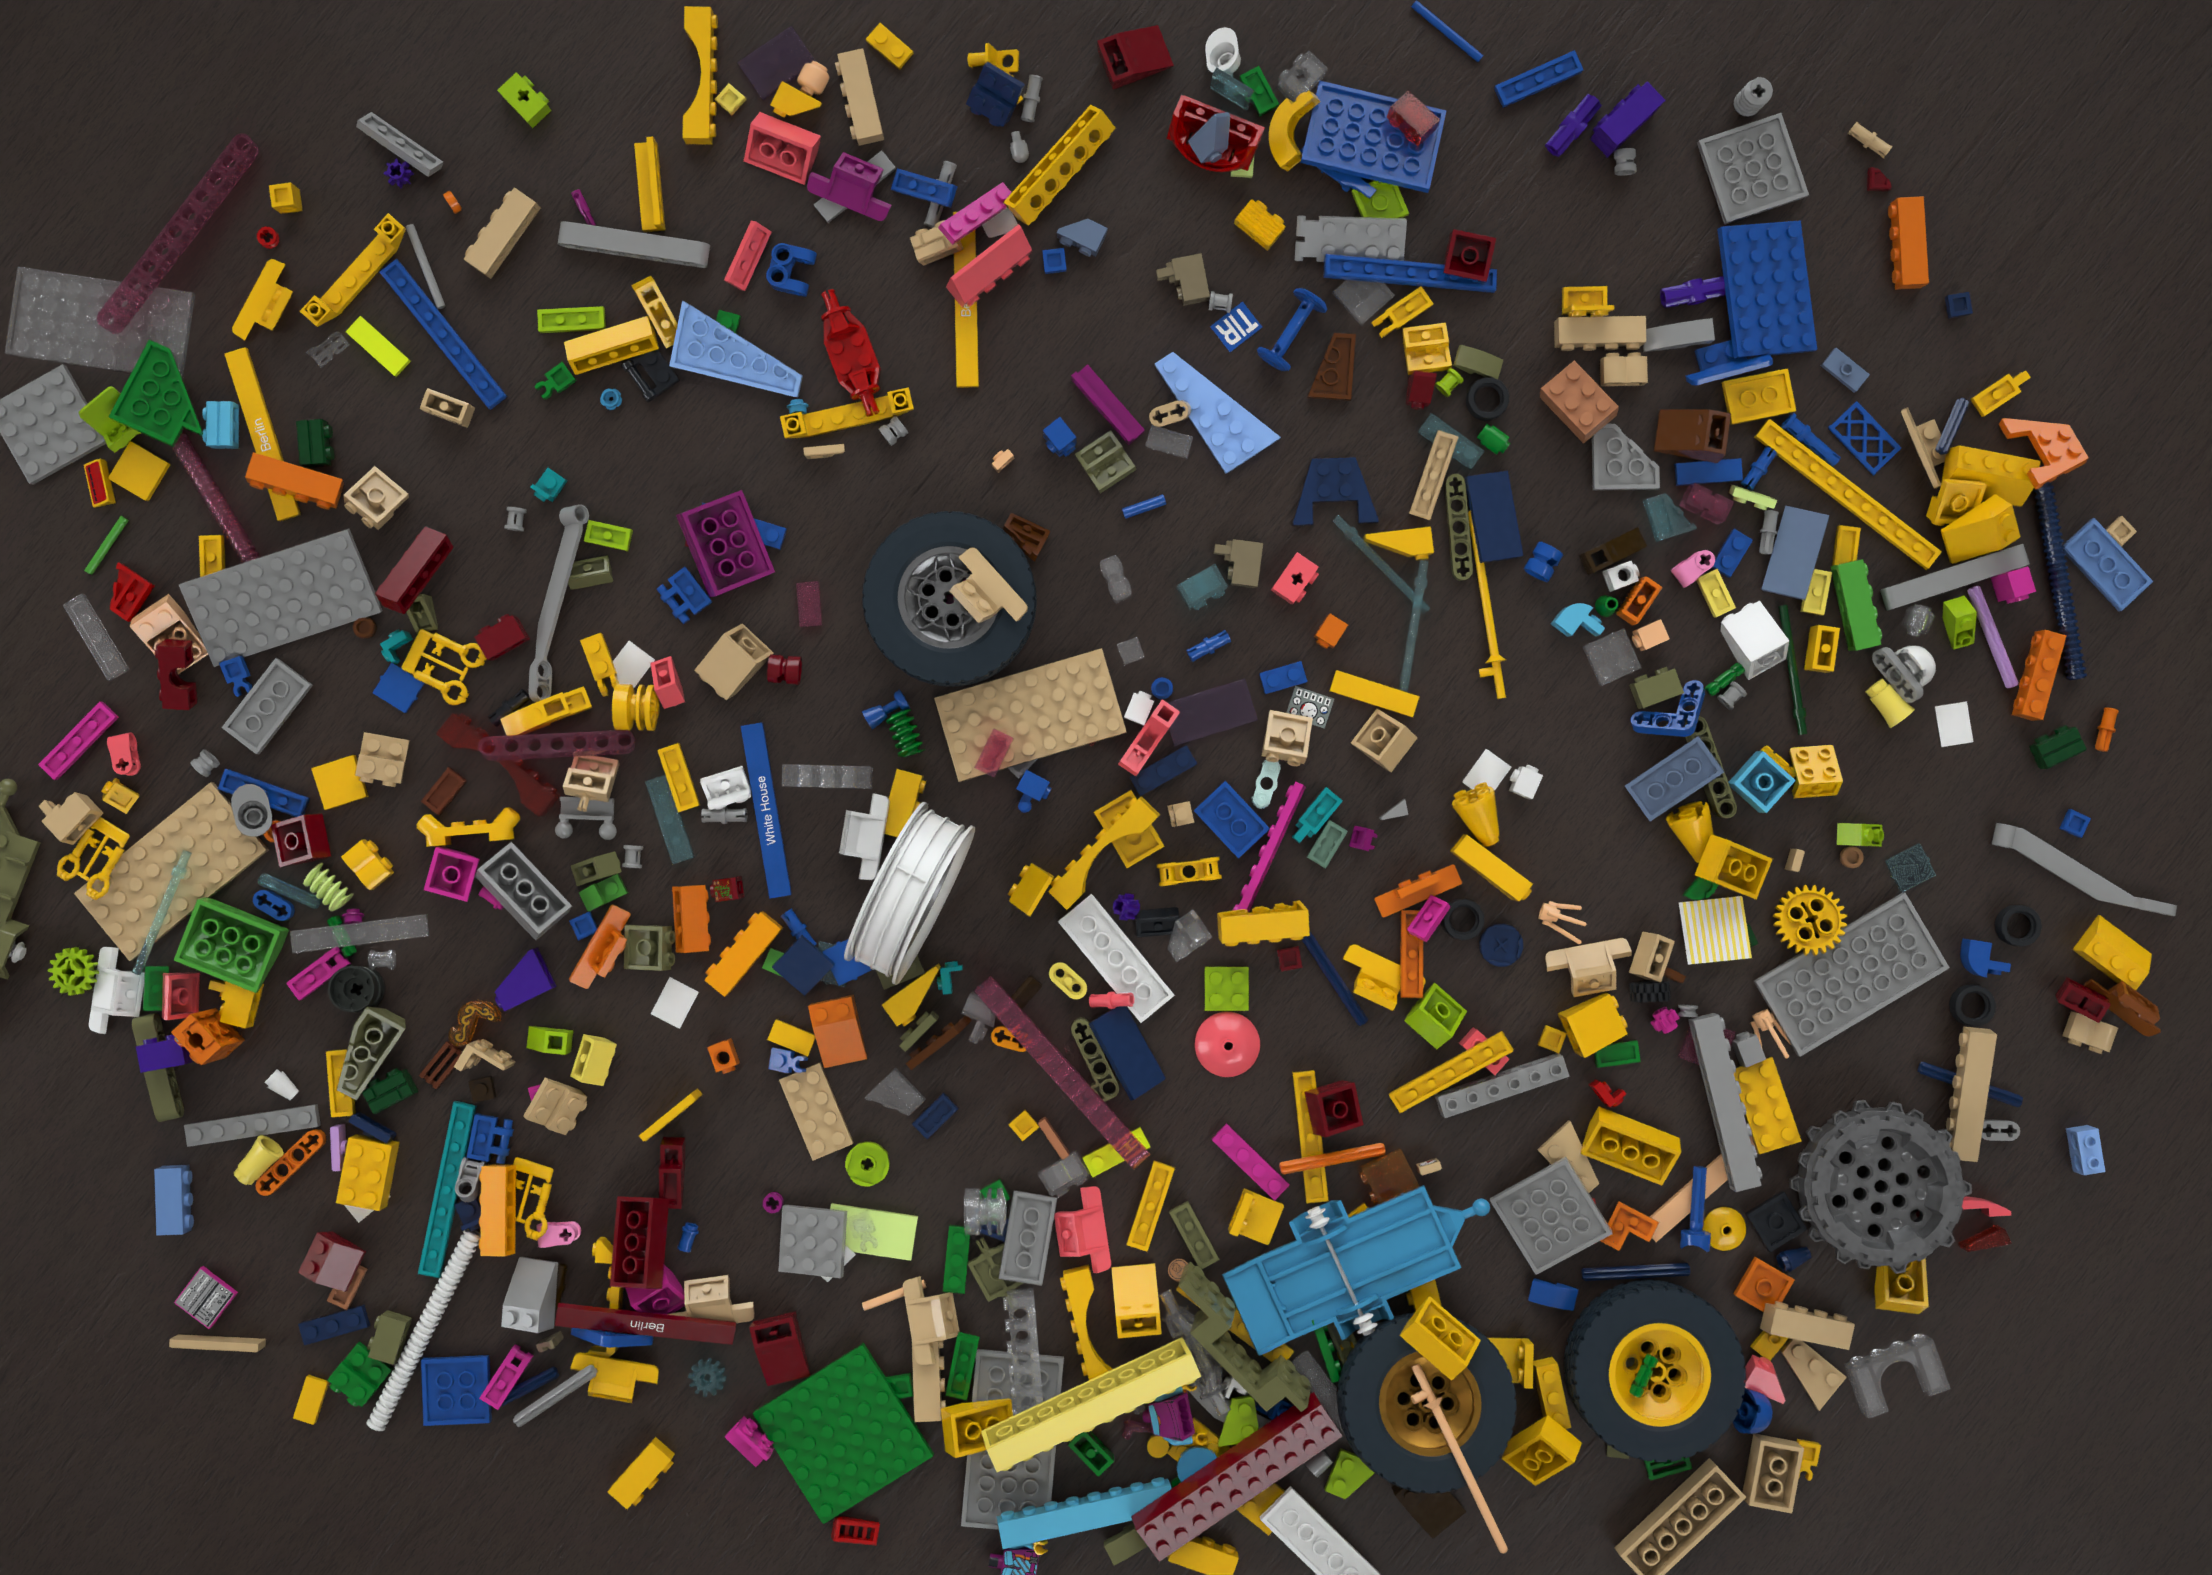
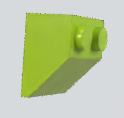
M1433 983L1423 994V998H1420L1411 1008L1404 1021L1434 1048L1438 1049L1453 1037L1467 1010L1436 983Z

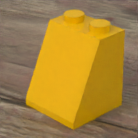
M1602 993L1558 1013L1574 1052L1581 1057L1586 1058L1627 1035L1625 1028L1628 1025L1622 1015L1619 1016L1616 1009L1619 1005L1614 996Z

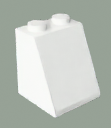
M1760 601L1754 604L1749 603L1740 612L1729 614L1722 620L1720 631L1737 662L1744 667V675L1748 680L1786 660L1789 640Z

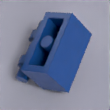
M1026 770L1016 788L1024 793L1018 804L1019 810L1023 813L1029 812L1032 808L1030 802L1032 798L1039 802L1042 798L1046 800L1052 789L1049 787L1050 782Z

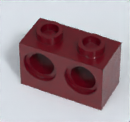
M2066 977L2056 993L2059 1003L2100 1023L2111 1005L2107 997Z

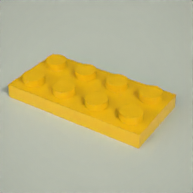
M1773 1057L1749 1067H1737L1734 1076L1741 1087L1739 1097L1746 1107L1747 1114L1745 1118L1750 1125L1757 1153L1762 1154L1802 1142Z

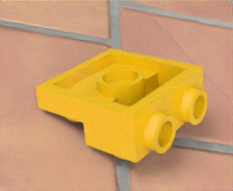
M1943 479L1938 496H1932L1926 517L1931 520L1932 524L1938 526L1951 524L1981 504L1987 485L1982 481Z

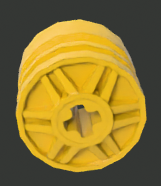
M616 684L612 699V719L615 730H632L634 721H636L638 730L643 731L646 725L648 731H654L659 716V698L655 692L654 685H648L647 689L645 685H639L635 694L633 685Z

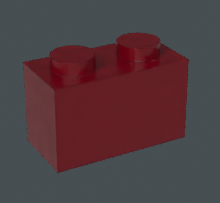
M506 614L497 620L498 623L494 626L488 625L478 631L479 634L474 638L487 660L494 661L530 640L517 616Z

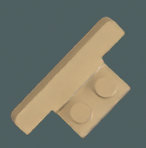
M1909 408L1902 409V416L1923 467L1934 489L1941 487V483L1934 466L1945 462L1946 454L1940 455L1935 451L1941 437L1935 419L1916 427Z
M969 548L958 557L972 574L967 580L955 584L950 589V592L978 623L992 618L1002 608L1015 621H1019L1028 610L1027 604L976 548Z
M1618 938L1549 951L1545 956L1547 972L1564 968L1569 969L1571 992L1573 997L1616 990V968L1613 959L1632 956V951L1626 939Z
M728 1275L684 1281L686 1311L667 1314L742 1323L752 1321L755 1312L753 1302L732 1305L730 1300V1278Z
M921 1276L906 1280L903 1283V1291L916 1363L919 1365L936 1364L932 1342L957 1337L960 1331L953 1293L948 1292L924 1297Z

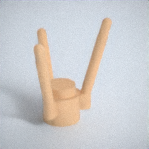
M1551 901L1548 904L1543 903L1538 919L1543 920L1542 924L1553 928L1577 944H1581V940L1552 923V921L1557 922L1559 918L1586 926V922L1562 915L1560 910L1557 909L1581 910L1582 907Z
M1765 1009L1752 1016L1754 1021L1750 1023L1754 1029V1034L1759 1039L1761 1047L1762 1043L1758 1028H1761L1762 1031L1769 1029L1786 1059L1789 1058L1773 1027L1775 1026L1789 1044L1790 1042L1773 1013Z

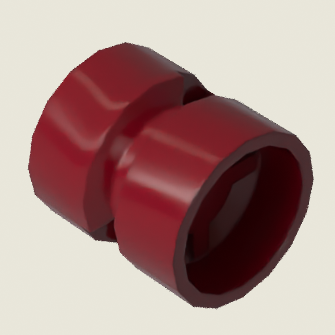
M770 654L767 669L768 682L781 683L785 680L786 684L799 685L802 675V657L788 656L785 659L783 655Z

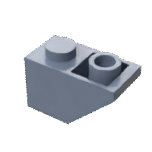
M1085 219L1059 228L1057 238L1061 244L1067 247L1073 245L1079 248L1078 251L1085 256L1090 257L1093 255L1096 257L1107 235L1108 228L1090 219Z

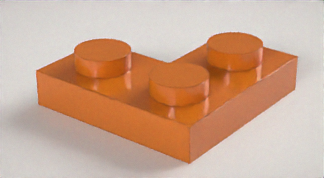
M1619 1201L1608 1222L1613 1234L1600 1241L1618 1251L1621 1250L1629 1232L1650 1242L1660 1222Z

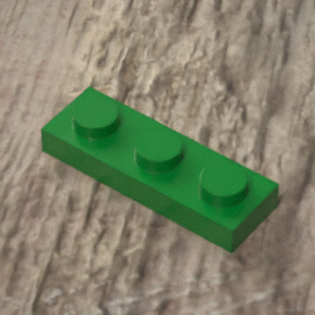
M949 1225L943 1292L965 1294L971 1229L968 1226Z
M1326 1325L1314 1330L1329 1378L1334 1383L1339 1381L1338 1374L1342 1370L1338 1360L1334 1361L1332 1353L1335 1352L1332 1340H1327L1325 1332L1328 1331Z
M958 1332L945 1396L967 1400L980 1340L979 1336Z

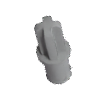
M1773 510L1764 511L1763 527L1760 529L1762 534L1759 552L1761 554L1769 555L1773 552L1774 538L1778 533L1776 525L1779 514L1778 511Z

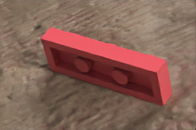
M756 221L750 222L724 281L739 290H746L772 231Z

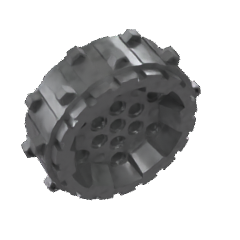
M1865 1100L1854 1101L1851 1111L1844 1113L1839 1110L1832 1114V1118L1821 1128L1810 1126L1806 1131L1809 1142L1806 1148L1799 1154L1797 1160L1799 1162L1798 1174L1789 1178V1187L1799 1193L1801 1208L1798 1212L1803 1221L1811 1223L1808 1232L1810 1238L1814 1242L1823 1240L1828 1242L1835 1248V1259L1844 1264L1852 1259H1856L1859 1268L1869 1270L1871 1266H1889L1896 1274L1904 1273L1909 1262L1921 1261L1932 1254L1940 1245L1950 1248L1955 1242L1952 1230L1960 1219L1963 1209V1198L1972 1193V1184L1963 1180L1962 1169L1959 1163L1961 1160L1958 1152L1952 1151L1950 1148L1953 1136L1946 1129L1935 1131L1929 1124L1923 1121L1924 1114L1918 1110L1912 1109L1905 1114L1900 1103L1889 1102L1886 1108H1871ZM1889 1136L1891 1144L1889 1147L1884 1148L1881 1141L1884 1137ZM1847 1151L1849 1159L1844 1163L1840 1162V1153ZM1886 1158L1888 1165L1885 1169L1880 1170L1878 1162L1880 1159ZM1924 1165L1926 1167V1174L1919 1177L1917 1169ZM1860 1166H1865L1866 1174L1859 1177L1857 1169ZM1899 1173H1904L1905 1181L1897 1184L1896 1176ZM1882 1180L1884 1188L1881 1191H1876L1875 1183ZM1861 1187L1863 1195L1855 1199L1853 1192L1856 1188ZM1841 1195V1204L1834 1206L1832 1204L1833 1197ZM1900 1195L1902 1202L1894 1206L1892 1203L1893 1197ZM1879 1202L1881 1205L1879 1212L1872 1213V1204ZM1918 1209L1919 1217L1916 1220H1911V1211ZM1871 1224H1876L1877 1232L1869 1235L1868 1227Z

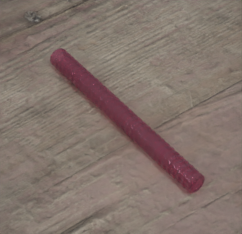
M183 429L177 443L172 448L173 452L180 459V463L184 464V470H188L187 475L191 476L190 480L192 482H195L194 486L198 488V493L202 494L201 498L205 499V504L209 505V511H213L212 516L216 517L215 521L217 523H220L219 527L223 529V534H227L226 539L230 540L231 546H234V552H238L237 557L241 558L240 562L244 563L260 558L259 552L255 551L256 547L251 545L252 541L250 539L248 540L249 536L245 534V529L241 528L242 524L237 522L238 518L234 516V511L230 510L231 506L227 504L225 498L223 499V493H219L220 488L216 487L217 483L212 481L213 477L209 475V470L205 469L206 465L202 463L200 457L198 458V452H194L195 447L191 446L192 442L187 440L188 436L184 434L185 431Z

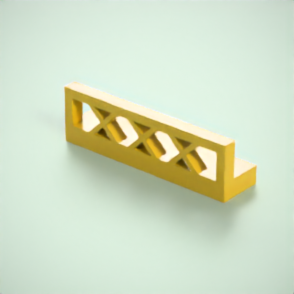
M653 136L646 137L647 142L634 143L642 231H665L658 144Z

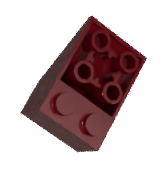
M1158 25L1120 32L1097 41V50L1113 90L1174 67Z
M796 1311L752 1322L749 1329L754 1350L767 1386L810 1376Z

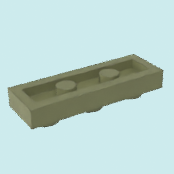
M1186 1201L1171 1209L1169 1213L1198 1267L1204 1269L1220 1260L1190 1203Z

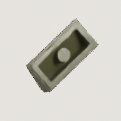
M609 556L575 561L568 581L570 589L574 590L613 582Z

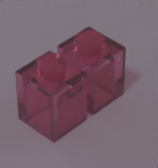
M1693 483L1688 486L1679 506L1695 514L1702 512L1701 517L1718 525L1725 522L1734 501L1717 493L1711 495L1713 491Z

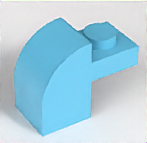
M1576 603L1565 607L1551 622L1552 626L1567 637L1572 636L1580 625L1594 636L1600 635L1605 629L1601 625L1602 621L1594 615H1588L1593 607L1584 603Z

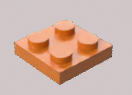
M1754 1257L1733 1294L1764 1312L1766 1303L1775 1304V1301L1782 1302L1795 1279Z

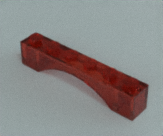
M452 713L436 734L453 748L477 750L497 760L514 779L520 793L521 803L538 817H544L560 797L556 793L557 789L548 782L544 784L539 780L540 775L533 769L529 768L527 770L523 767V761L517 756L508 755L505 752L506 748L498 741L492 742L487 738L489 734L480 727L476 729L470 724L472 720L463 713L460 715Z

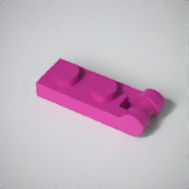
M338 946L332 948L286 983L299 1001L330 980L339 969L351 964L347 958L344 959L341 955L342 951ZM332 958L337 963V965H335L334 967H332L328 962Z
M516 1344L512 1347L479 1398L497 1410L500 1409L534 1357L533 1354L520 1350L521 1347ZM515 1357L522 1361L518 1367L511 1363Z

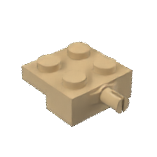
M575 752L571 768H568L563 789L565 795L581 798L577 807L579 811H582V809L583 812L587 811L589 800L609 802L619 768V760Z

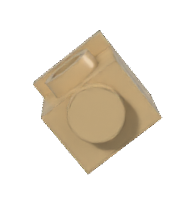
M1190 801L1167 806L1172 827L1194 823Z

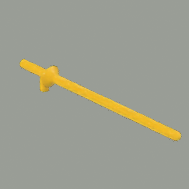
M1469 510L1470 533L1490 657L1485 664L1492 663V667L1479 669L1480 678L1494 675L1497 699L1506 698L1500 662L1506 661V659L1500 656L1498 651L1485 564L1480 563L1472 516Z

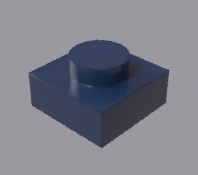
M1969 292L1947 295L1945 297L1948 319L1967 316L1973 313Z

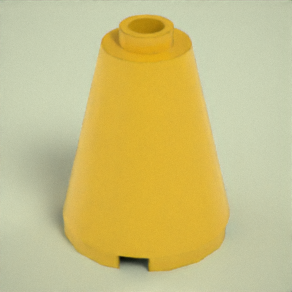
M1702 801L1683 805L1678 808V813L1674 815L1671 812L1666 817V821L1672 831L1697 863L1701 860L1710 835H1714L1709 805L1707 802L1703 805Z

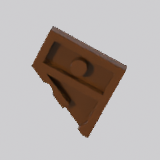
M1013 513L1010 514L1003 527L1004 532L1033 561H1036L1051 532Z

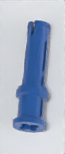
M1795 413L1790 414L1780 427L1786 429L1795 439L1805 444L1817 456L1834 467L1841 457L1811 432L1809 425H1804L1797 419Z

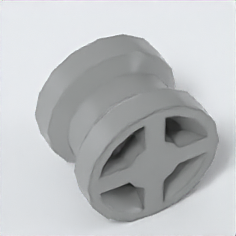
M204 749L200 752V756L197 759H193L190 762L192 767L205 777L211 774L213 768H217L220 765L218 759Z

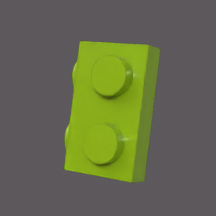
M110 386L84 406L78 414L81 419L104 437L108 448L115 453L127 446L132 438L141 433L109 418L121 394L114 387Z

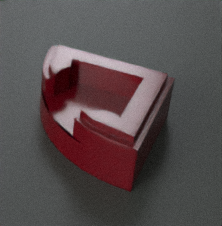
M1874 167L1868 168L1867 191H1890V180L1887 179L1881 170Z

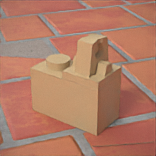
M77 792L68 796L62 806L60 804L55 805L47 800H44L39 805L46 815L42 820L43 824L60 842L74 845L103 814L87 795Z

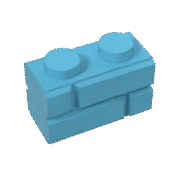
M207 401L206 407L203 408V419L206 421V429L203 430L202 435L206 446L214 449H238L239 405L231 401Z

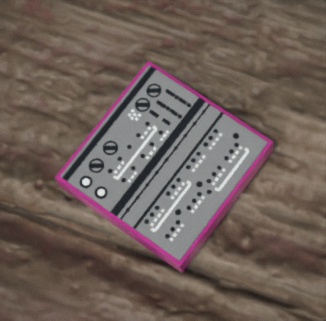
M202 1266L174 1303L210 1329L238 1292Z

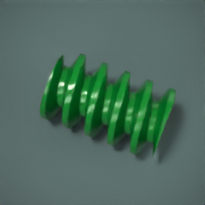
M911 709L895 713L886 720L887 724H894L889 728V731L897 732L892 736V740H899L895 745L896 749H902L898 753V757H908L925 751V749H918L923 744V741L915 740L920 736V733L912 732L917 725L909 723L914 719V716H907Z

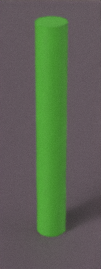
M119 517L85 568V572L93 575L129 520L127 518Z

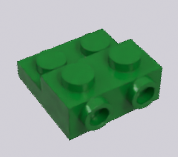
M360 1341L327 1380L331 1383L329 1387L334 1392H343L348 1396L347 1401L355 1407H358V1405L363 1407L394 1369L388 1363L369 1358L370 1350Z

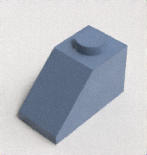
M1228 112L1214 114L1188 140L1201 163L1217 162L1222 158V153L1228 148L1230 114Z

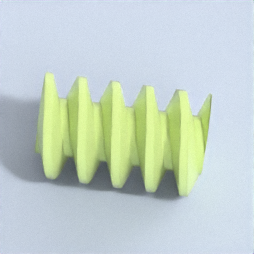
M319 863L307 874L303 884L305 887L311 886L310 892H317L316 898H323L322 903L324 905L330 904L329 910L335 911L343 907L353 897L354 893L346 896L348 888L345 887L340 890L339 887L342 882L339 881L334 884L333 881L336 876L327 877L329 869L321 871L323 863Z

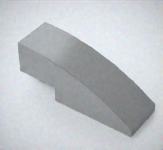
M1713 318L1646 329V343L1643 345V352L1709 344L1715 340Z

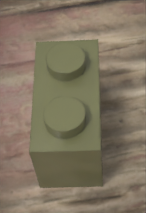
M1666 666L1655 670L1656 675L1647 677V674L1634 678L1635 683L1629 686L1638 709L1684 693L1675 668L1668 670Z
M389 1310L381 1314V1316L379 1315L374 1324L376 1329L375 1336H372L368 1343L367 1349L370 1350L368 1357L394 1365L401 1357L412 1317Z

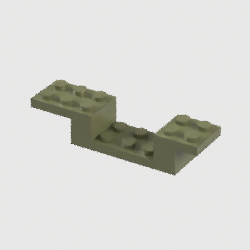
M1191 1261L1184 1266L1178 1286L1200 1308L1195 1314L1190 1334L1266 1412L1284 1397H1287L1301 1412L1306 1409L1311 1391V1384L1308 1378L1304 1375L1301 1376L1295 1369L1294 1364L1290 1360H1286L1282 1355L1262 1370L1260 1364L1256 1360H1252L1246 1354L1245 1349L1231 1339L1228 1332L1236 1310L1233 1301L1225 1297L1220 1292L1218 1286L1204 1276V1272L1200 1267L1194 1266Z

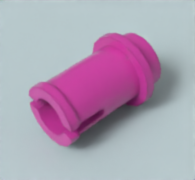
M483 886L478 895L493 904L494 909L502 910L504 907Z

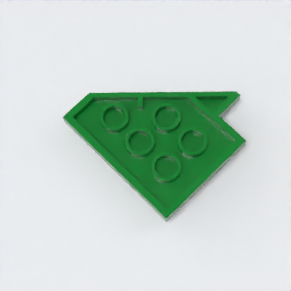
M148 340L109 418L172 447L177 443L184 428L202 436L203 431L171 349Z

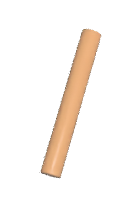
M924 1279L921 1280L923 1289L927 1288ZM903 1287L862 1302L864 1311L903 1297Z

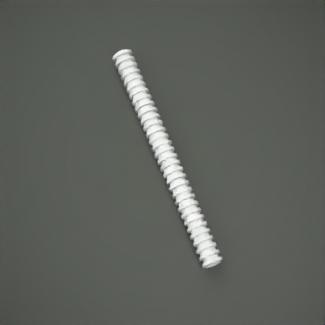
M469 1228L463 1231L464 1235H461V1241H458V1247H455V1253L451 1255L452 1259L448 1260V1265L445 1266V1271L441 1274L442 1278H439V1284H436V1290H433V1296H430V1302L426 1304L427 1308L423 1310V1314L416 1324L417 1327L413 1329L414 1333L410 1335L411 1339L407 1341L408 1345L404 1347L405 1351L401 1353V1357L394 1367L395 1370L392 1371V1376L389 1377V1382L386 1383V1388L382 1391L383 1394L379 1396V1400L373 1408V1413L370 1414V1419L366 1422L371 1429L375 1431L385 1430V1425L388 1424L389 1418H391L392 1412L395 1410L394 1406H397L398 1400L401 1399V1394L404 1393V1388L407 1387V1382L410 1381V1376L413 1375V1370L417 1367L416 1363H419V1357L423 1355L422 1351H425L432 1333L435 1332V1326L439 1324L438 1320L442 1318L441 1314L445 1312L444 1308L448 1306L447 1302L451 1300L450 1296L454 1294V1289L457 1288L456 1283H459L461 1280L459 1277L463 1276V1271L467 1268L466 1265L470 1263L469 1259L473 1257L472 1253L476 1251L475 1247L479 1245L478 1240L481 1238V1234L478 1231L473 1230L470 1232Z

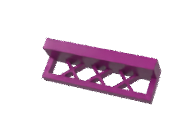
M1088 364L1078 373L1075 372L1071 375L1072 382L1128 446L1145 432L1144 428Z

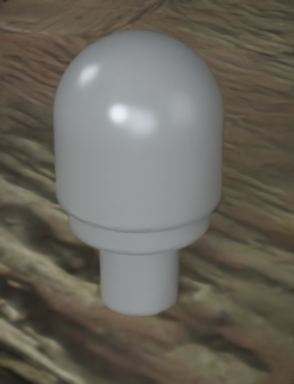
M1015 131L1011 133L1013 142L1010 143L1012 158L1018 163H1023L1029 157L1028 146L1025 140H1021L1020 132Z

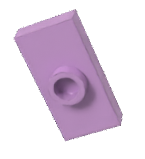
M337 1124L330 1128L333 1171H341L343 1168L348 1142L346 1140L345 1124Z

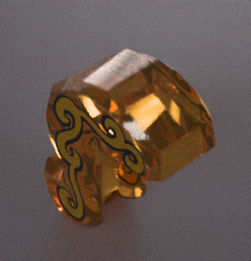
M477 999L464 1004L459 1009L457 1015L459 1025L450 1028V1042L458 1047L470 1043L479 1017L493 1022L501 1021V1012L498 1007L489 1001Z

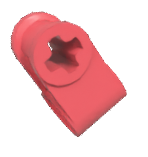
M129 732L108 737L107 746L113 770L120 775H136L141 769L135 735Z

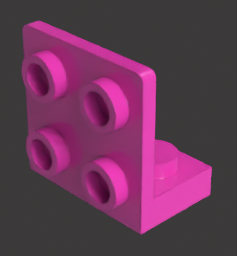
M743 1416L725 1435V1438L747 1460L757 1467L763 1460L767 1461L774 1450L772 1445L774 1442L770 1441L766 1434L763 1435L757 1429L758 1426L752 1419H747Z

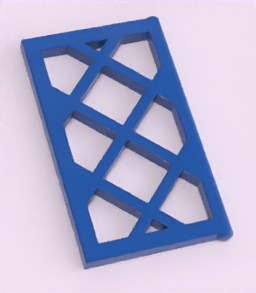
M1857 401L1832 425L1828 426V429L1872 475H1875L1901 449L1896 441ZM1856 408L1863 415V420H1851V412ZM1840 423L1847 424L1846 436H1842L1835 429ZM1851 424H1863L1862 436H1851ZM1867 424H1871L1878 431V437L1867 436ZM1851 440H1862V452H1857L1853 448ZM1867 440L1878 441V453H1866ZM1883 441H1887L1894 448L1890 453H1883ZM1866 456L1878 457V465L1873 468L1866 461Z

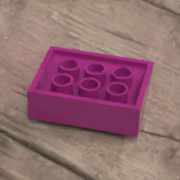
M742 490L676 515L709 597L720 595L775 572Z

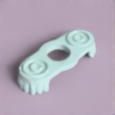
M1264 760L1262 763L1261 773L1256 779L1255 793L1251 798L1256 808L1264 809L1270 804L1272 794L1277 788V778L1281 770L1279 761L1269 762ZM1264 777H1269L1273 781V786L1265 790L1261 787L1260 781Z

